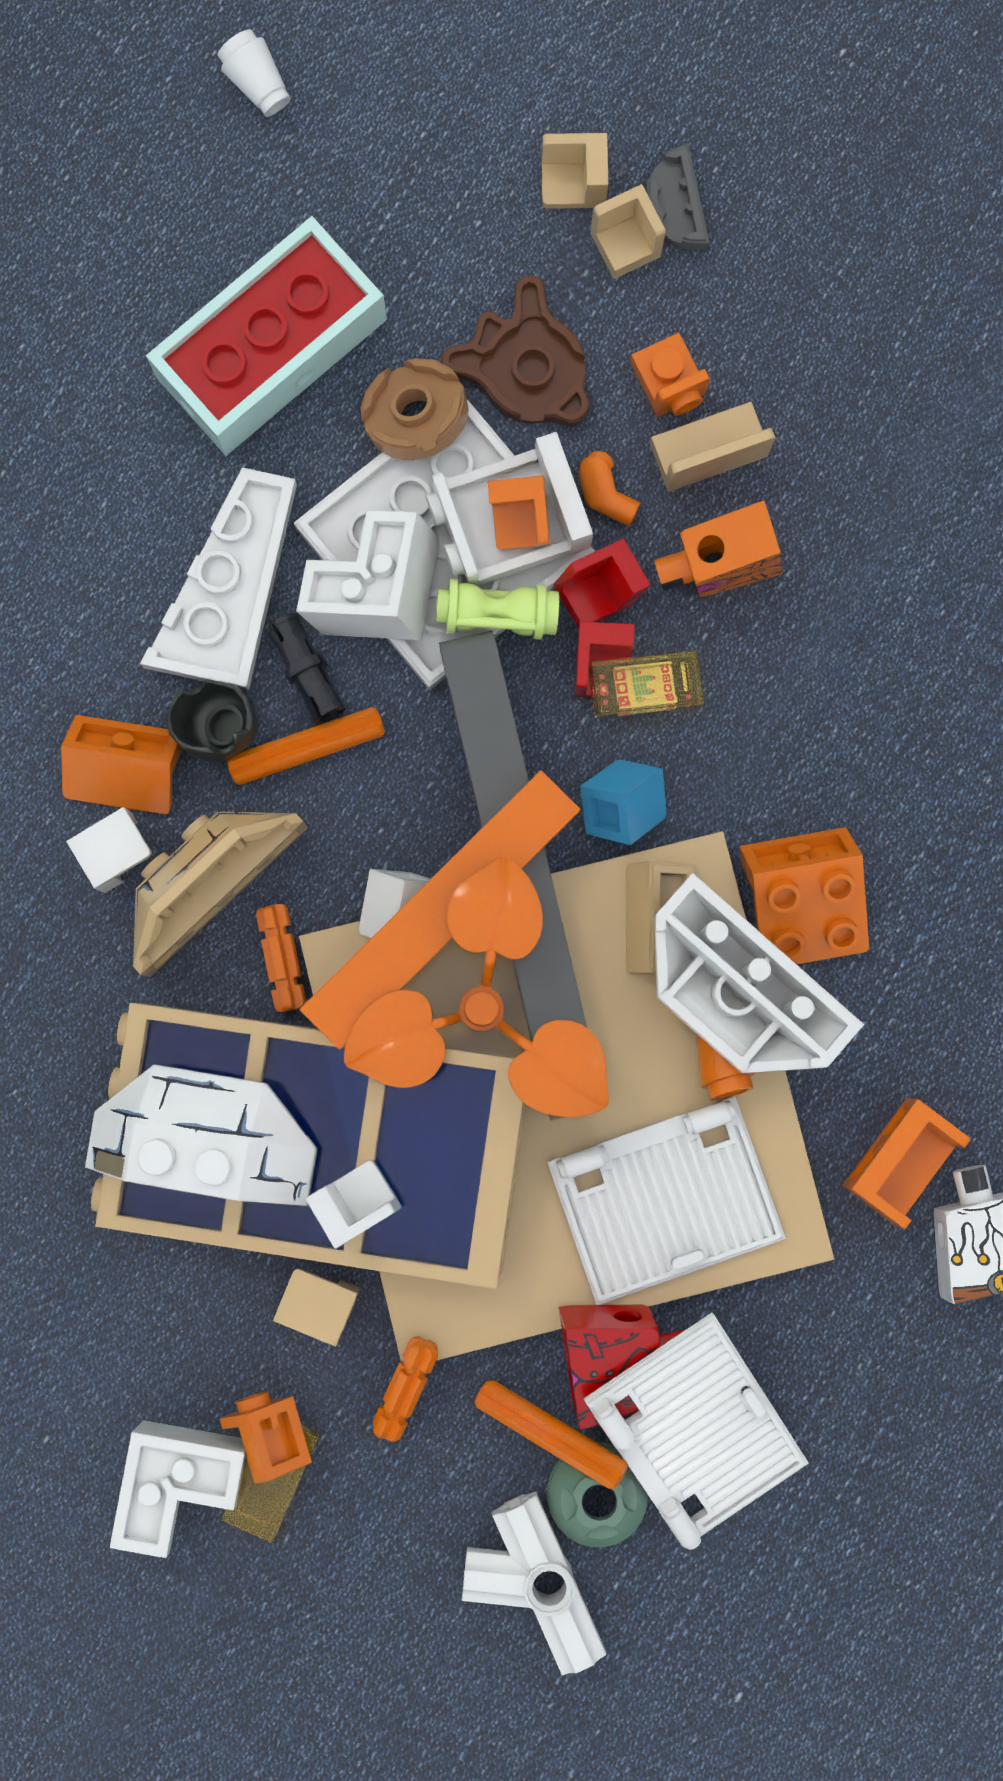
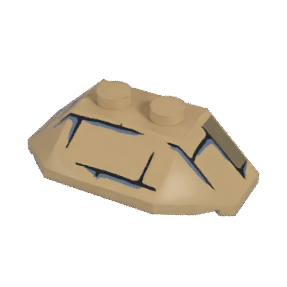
M216 812L210 819L206 815L196 819L181 836L185 842L170 857L165 852L160 854L141 873L145 880L136 888L133 967L139 974L151 977L308 829L304 821L296 813Z

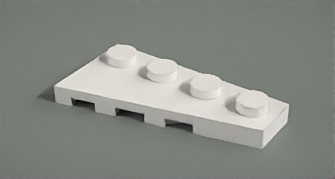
M242 467L211 527L212 532L199 556L196 555L187 572L188 578L174 604L171 603L161 622L163 626L152 647H148L140 663L143 668L200 681L210 679L215 682L236 684L241 690L249 691L297 484L295 479Z

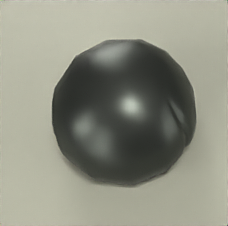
M205 679L203 684L193 691H178L173 697L166 714L169 735L186 753L206 762H221L242 752L249 746L251 739H253L258 723L253 701L236 684L215 682L210 679Z

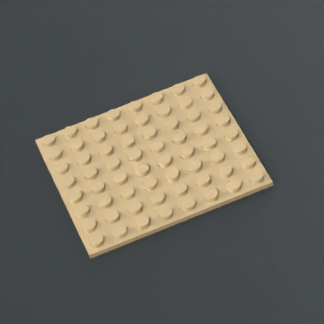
M723 831L551 874L586 1025L598 1039L605 1056L609 1103L605 1109L590 1115L563 1117L551 1121L549 1114L536 1111L526 1105L502 1279L497 1289L379 1271L401 1361L405 1360V1357L402 1355L409 1340L415 1336L434 1342L437 1345V1360L559 1330L561 1329L558 1308L560 1306L597 1305L547 1161L585 1150L592 1145L689 1111H696L723 1100H710L708 1089L701 1088L696 1033L657 999L656 974L628 973L626 970L627 865L631 863L656 861L694 864V874L746 919ZM360 921L299 936L313 995L371 939L359 933ZM452 939L402 990L416 991L423 994L430 1003L432 1020L459 1011L460 1001L464 994L470 989L481 985L486 951L481 953L468 952ZM497 953L491 988L503 1000L504 1014L502 1019L531 1041L513 961ZM460 1022L436 1030L442 1036L447 1048L515 1058L525 1051L497 1028L486 1032H477L468 1028L464 1022ZM325 1045L354 1168L356 1169L369 1076L352 1070L345 1065V1048L339 1050L337 1047ZM442 1063L432 1078L418 1086L398 1088L386 1085L375 1163L402 1208L369 1228L375 1254L468 1268L496 1070ZM786 1071L756 1072L751 1076L754 1088L743 1094L736 1095L786 1239L600 1305L642 1304L649 1307L835 1260ZM724 1125L699 1133L704 1147L729 1139ZM599 1169L573 1177L578 1192L604 1183Z

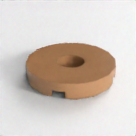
M414 358L403 361L404 367L397 368L394 371H391L389 367L378 374L365 391L360 407L365 431L377 450L393 459L414 461L434 456L451 445L464 428L469 411L465 389L450 367L431 359ZM424 401L427 403L425 408L417 415H402L404 408L412 402Z

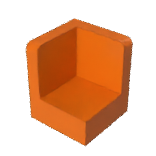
M544 476L487 481L489 504L493 506L497 548L507 550L551 545Z

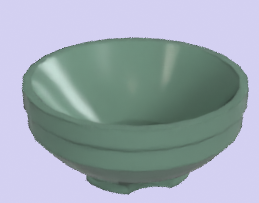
M595 1441L623 1459L613 1444ZM559 1459L550 1473L547 1484V1502L550 1514L557 1527L573 1541L588 1547H608L627 1539L640 1525L648 1504V1494L628 1466L621 1483L612 1489L616 1495V1504L613 1511L603 1517H594L585 1511L582 1499L587 1489L601 1484Z

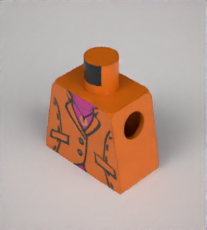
M765 500L680 532L685 550L654 560L663 591L695 581L700 597L783 574L781 552ZM713 553L723 555L718 561L713 563L703 561L706 556Z

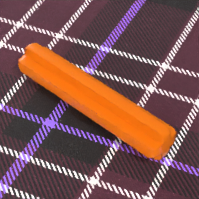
M370 707L242 751L228 759L227 766L232 780L236 784L242 785L382 737L385 729L379 711L374 707Z
M486 1381L480 1388L475 1399V1405L478 1409L608 1489L616 1488L623 1480L628 1468L626 1460L496 1381Z

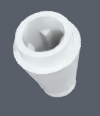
M248 29L233 36L220 48L218 57L223 63L221 71L258 109H261L265 117L276 114L290 102L291 97L286 91V87L264 38H257L253 31Z

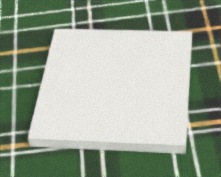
M468 400L469 411L464 428L451 445L434 456L414 461L393 459L381 453L294 522L296 530L323 561H357L366 510L417 512L439 537V547L421 640L388 639L429 690L446 678L439 642L493 631L496 638L506 630L478 628L470 632L455 630V634H446V623L436 622L437 590H448L449 579H458V584L466 583L463 574L456 577L453 576L444 551V545L452 543L445 524L435 525L429 510L426 495L434 492L432 475L443 472L445 479L514 456ZM591 547L478 587L486 590L512 591L519 587L535 588L536 584L546 586V590L554 591L555 587L553 584L572 562L595 551Z

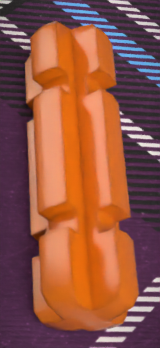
M285 904L262 907L257 910L256 918L259 932H265L266 939H262L261 943L269 983L275 982L276 990L271 991L274 1008L277 1012L300 1009L307 1001L303 984L298 985L296 977L301 976L293 933L287 934L286 927L291 926L288 908Z
M419 1336L409 1340L402 1355L405 1357V1360L399 1362L382 1399L385 1401V1404L379 1406L373 1420V1433L378 1438L386 1439L390 1442H396L401 1439L408 1424L405 1419L411 1417L428 1380L425 1375L432 1371L438 1358L437 1345L431 1340H425Z

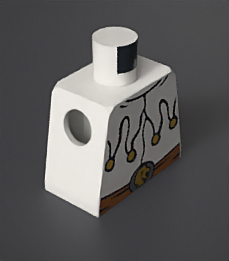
M986 1165L971 1166L953 1171L960 1202L934 1208L939 1292L942 1299L952 1304L1003 1293V1192L992 1193Z

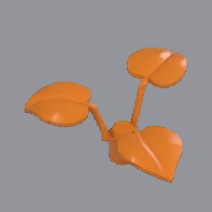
M498 857L464 880L454 891L447 907L448 929L455 942L468 952L481 953L486 951L481 985L470 989L464 994L460 1001L458 1012L433 1020L430 1003L419 992L399 990L379 997L363 1011L352 1027L345 1046L344 1063L348 1068L365 1074L388 1086L398 1088L418 1086L432 1078L443 1063L446 1047L442 1036L436 1031L437 1029L464 1022L468 1028L477 1032H486L497 1028L525 1050L511 1062L508 1069V1079L515 1094L526 1105L536 1111L560 1117H580L605 1109L609 1103L606 1061L601 1044L588 1028L572 1020L550 1021L537 1030L533 1042H531L502 1019L504 1014L503 1000L491 988L496 955L498 953L509 959H522L530 954L541 936L543 913L538 894L526 873L508 857Z

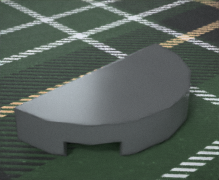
M687 143L669 150L664 155V159L653 169L651 177L648 179L646 193L665 228V240L669 244L687 251H708L710 243L690 149Z

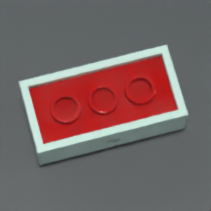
M311 216L156 346L146 357L160 383L223 454L227 456L387 320L384 295L314 217Z

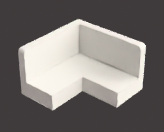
M366 510L357 561L306 560L296 612L324 635L421 640L439 547V537L417 512Z
M143 1420L131 1433L110 1548L167 1558L171 1549L179 1501L234 1510L237 1506L244 1463L247 1458L242 1438Z

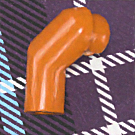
M603 451L590 453L580 463L578 472L586 504L591 509L630 527L641 503L616 491L611 471L614 463L609 454Z

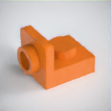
M680 333L674 334L631 355L630 364L657 418L671 411L675 416L685 414L703 402L702 397L706 394L710 377L706 369L698 371Z
M268 1391L256 1393L237 1400L238 1411L219 1418L222 1430L239 1428L254 1483L268 1482L312 1463L293 1396L271 1400Z

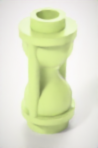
M449 579L448 590H437L436 622L446 623V634H455V630L470 632L478 628L508 629L522 636L532 635V638L542 640L543 634L556 635L559 616V592L548 591L545 585L536 584L535 588L519 587L512 591L481 589L471 583L458 584V579Z

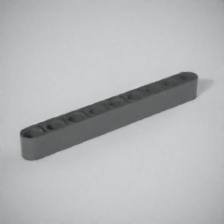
M493 631L439 642L481 828L529 782ZM545 847L522 869L534 885L541 903L543 913L541 936L530 954L522 959H512L531 1042H533L537 1030L550 1021L572 1020L587 1028ZM549 1115L550 1121L563 1118L560 1116Z

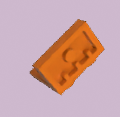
M846 827L739 846L741 865L753 889L757 930L796 965L864 953L869 950L863 855Z

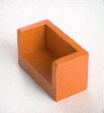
M906 1098L842 1186L894 1226L905 1230L912 1221L905 1216L954 1148H965L971 1139L919 1099Z

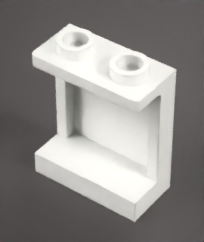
M557 432L536 438L535 449L448 479H445L443 472L432 475L434 492L426 495L429 510L435 525L445 524L452 543L444 545V551L453 576L456 577L463 574L466 583L481 586L591 548L593 532ZM543 475L546 481L551 545L507 550L498 549L495 538L493 506L489 504L487 481Z

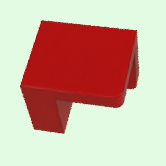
M624 539L572 562L553 584L578 628L580 622H599L631 607L651 586Z
M579 623L574 697L594 698L591 678L592 668L630 664V656L634 646L635 624Z

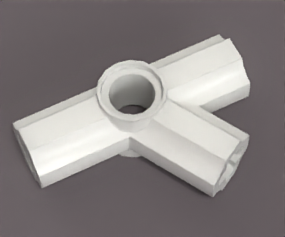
M536 1491L530 1494H522L505 1502L502 1506L492 1511V1516L508 1551L467 1547L462 1601L531 1608L535 1612L561 1674L581 1672L593 1666L600 1658L604 1657L606 1650L573 1577L571 1564L562 1552ZM553 1571L563 1577L564 1584L557 1592L545 1594L538 1591L533 1585L536 1577L542 1572Z

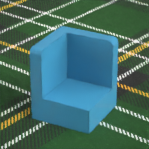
M616 760L580 786L585 832L587 835L631 845L666 818L667 811L662 768L626 760Z

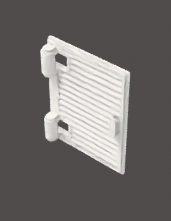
M736 1096L592 1145L585 1150L547 1161L597 1305L786 1239ZM724 1125L729 1139L704 1147L699 1133ZM599 1169L604 1183L578 1192L573 1177Z
M710 1313L583 1398L614 1447L628 1463V1466L659 1510L682 1547L689 1550L699 1546L702 1535L809 1464L713 1313ZM744 1386H748L747 1389L741 1391ZM630 1395L639 1411L624 1420L615 1404ZM696 1494L704 1508L692 1517H689L681 1502Z

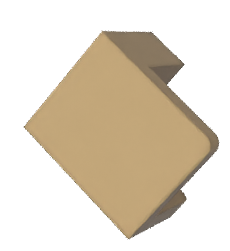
M607 133L544 134L541 157L543 207L546 209L594 208L598 204L605 202L608 191Z
M642 184L593 208L590 234L613 279L661 257L666 231Z
M297 1268L291 1275L273 1321L336 1347L361 1287L342 1279L335 1283Z

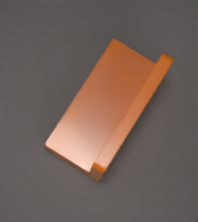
M76 715L61 745L63 796L71 800L168 814L172 806V774L182 748L169 735L168 729Z

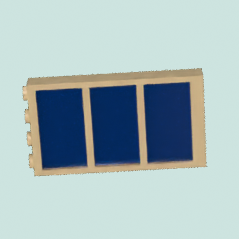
M146 1003L129 1004L128 1013L124 1012L121 1015L118 1024L117 1043L123 1046L120 1068L115 1067L110 1077L109 1099L152 1065H162L267 1083L294 1117L305 1135H308L317 1147L310 1195L324 1186L335 1182L365 1162L372 1160L379 1167L402 1208L335 1249L309 1205L236 1201L127 1182L103 1174V1178L96 1180L91 1198L92 1211L97 1212L95 1227L490 1289L498 1288L502 1279L526 1104L515 1094L508 1079V1069L515 1057L446 1047L443 1063L432 1078L418 1086L398 1088L385 1085L365 1074L348 1068L344 1063L345 1046L339 1050L317 1028Z

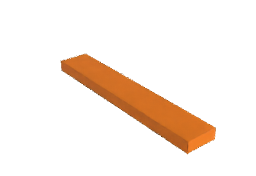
M540 770L299 1010L341 1050L346 1045L349 1033L355 1022L371 1003L387 993L402 990L453 939L447 924V907L450 898L459 885L498 857H508L523 869L581 809Z

